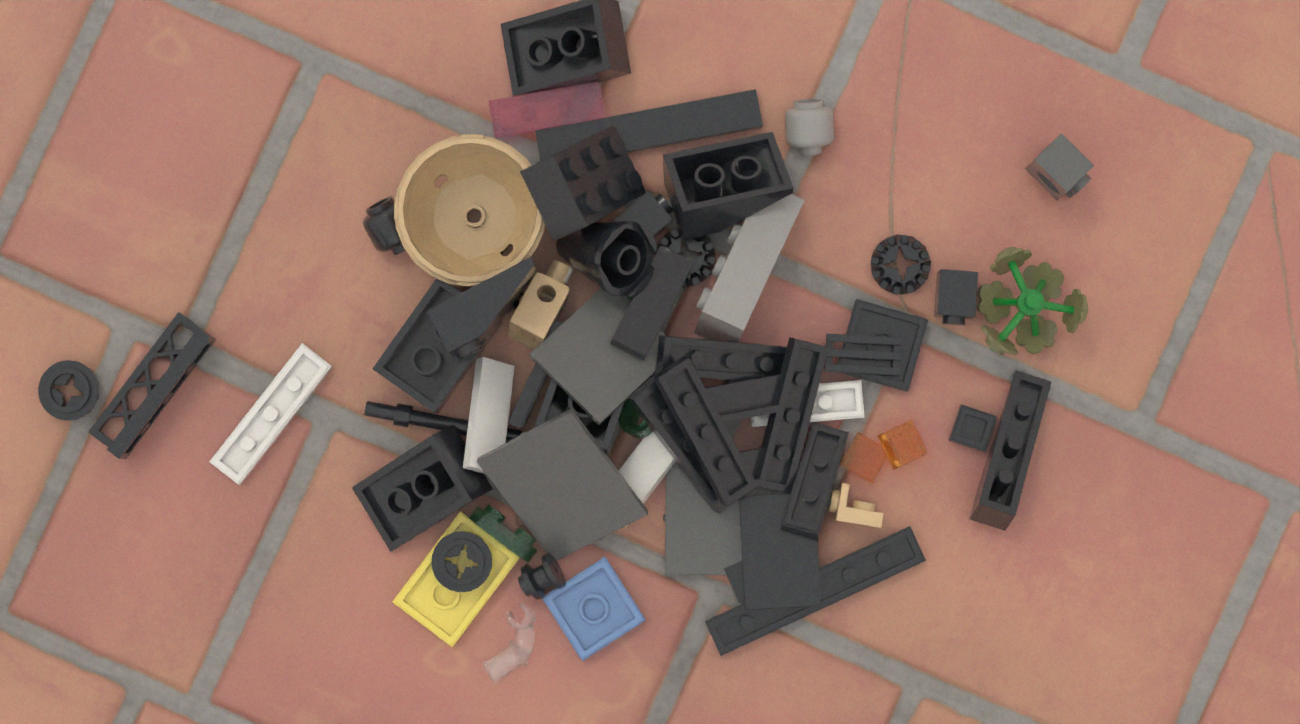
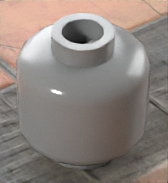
M822 99L794 101V107L789 108L785 113L787 143L792 147L800 148L801 155L821 154L822 147L830 145L835 138L834 112L832 108L824 105V100Z

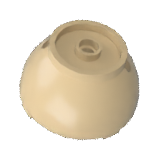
M477 134L452 136L433 144L420 153L405 171L397 188L394 203L396 230L404 249L414 263L430 276L443 282L471 287L530 258L542 238L545 223L520 171L531 166L527 158L502 141ZM441 176H446L448 180L440 188L436 187L435 181ZM471 210L481 212L482 217L479 222L471 223L468 221L467 216ZM511 245L513 251L508 256H502V253Z

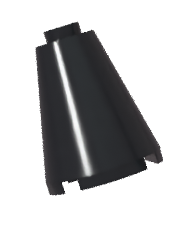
M633 221L595 222L556 241L557 252L561 258L613 296L629 297L637 294L645 288L655 270V267L651 266L653 254L657 255V244L654 235L646 226Z

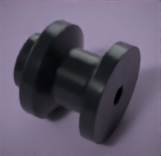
M550 553L542 556V565L533 568L529 564H525L520 569L521 576L518 577V582L527 597L532 595L536 600H540L545 597V588L554 585L557 589H561L566 586L564 574L558 562Z

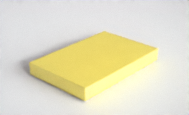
M460 511L392 602L453 647L521 556ZM454 532H470L479 536L485 541L491 551V572L487 580L472 591L455 592L445 588L436 579L432 570V554L436 545L442 538ZM464 545L463 551H461L459 556L446 557V560L452 561L453 564L457 565L458 578H461V573H464L465 567L478 566V563L467 558L466 545Z

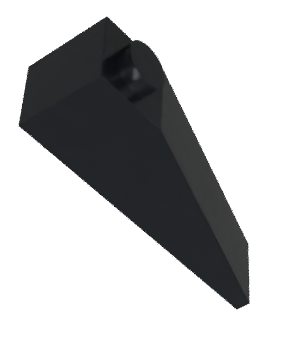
M1017 370L1014 372L979 482L970 520L1005 531L1014 519L1051 381Z

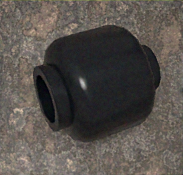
M390 196L366 209L367 216L363 220V227L376 250L381 252L391 250L394 255H397L406 250L396 230L394 220L395 201Z

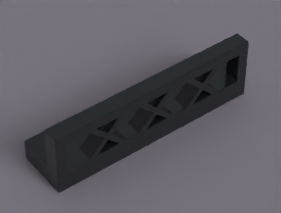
M178 312L88 433L108 447L107 450L118 459H127L216 339L182 313ZM183 324L194 332V335L182 350L174 351L172 336L179 326ZM168 343L169 351L160 353L163 347ZM169 356V368L160 380L152 381L151 363L155 358ZM145 373L146 382L137 383ZM147 386L148 396L137 410L129 411L127 395L133 388ZM122 403L123 412L114 413ZM124 416L125 426L114 441L101 432L110 418Z

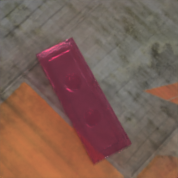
M599 81L489 100L496 139L606 118Z

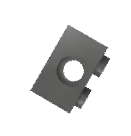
M1061 133L1025 169L1058 200L1064 194L1069 198L1077 194L1092 179L1087 172L1094 165Z

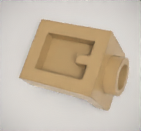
M840 483L839 490H832L829 512L835 513V521L881 528L884 513L875 512L876 504L853 501L852 508L846 507L850 484Z

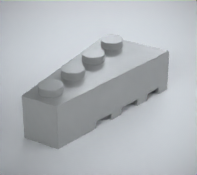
M790 194L747 217L743 225L740 223L734 225L727 240V243L733 245L728 257L720 255L711 274L717 277V281L713 289L704 288L696 308L702 310L694 333L709 340L739 342L804 203V199Z

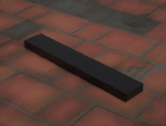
M754 89L537 130L535 133L540 160H543L612 125L615 126L619 136L623 139L626 151L629 153L762 128L763 124L757 92Z
M908 526L820 567L821 606L745 610V603L706 620L705 623L720 656L916 566L926 561L911 527Z

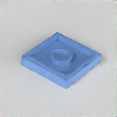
M603 557L566 581L565 587L561 589L555 588L542 598L582 661L646 620L606 557Z

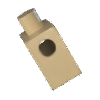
M553 260L546 275L540 272L535 273L509 322V338L534 350L548 337L555 320L558 321L569 299L571 288L566 286V283L573 272L571 267L560 261ZM548 297L552 301L543 302L539 298Z

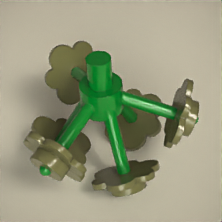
M1007 248L997 255L995 263L990 266L991 271L996 272L998 275L1009 271L1012 272L1021 291L1017 298H1013V293L1009 288H1003L1001 281H993L991 285H981L978 290L980 301L977 304V310L979 313L984 314L985 320L988 323L996 324L1000 321L1001 317H1008L1010 314L1009 306H1016L1018 310L1001 333L986 325L981 327V330L987 335L986 344L992 351L1000 355L1004 353L1017 355L1018 351L1014 348L1015 345L1007 338L1015 328L1018 333L1015 338L1016 343L1019 346H1025L1027 352L1031 354H1038L1044 347L1049 348L1054 345L1055 340L1053 336L1057 333V324L1051 320L1044 321L1043 316L1037 315L1042 309L1063 312L1062 322L1066 324V329L1070 333H1074L1077 330L1078 324H1082L1088 314L1087 298L1084 294H1081L1080 289H1074L1071 295H1067L1063 304L1048 302L1050 297L1058 298L1061 295L1062 290L1059 286L1064 282L1062 271L1052 269L1048 262H1042L1038 267L1035 265L1027 266L1022 277L1019 267L1032 256L1029 249Z

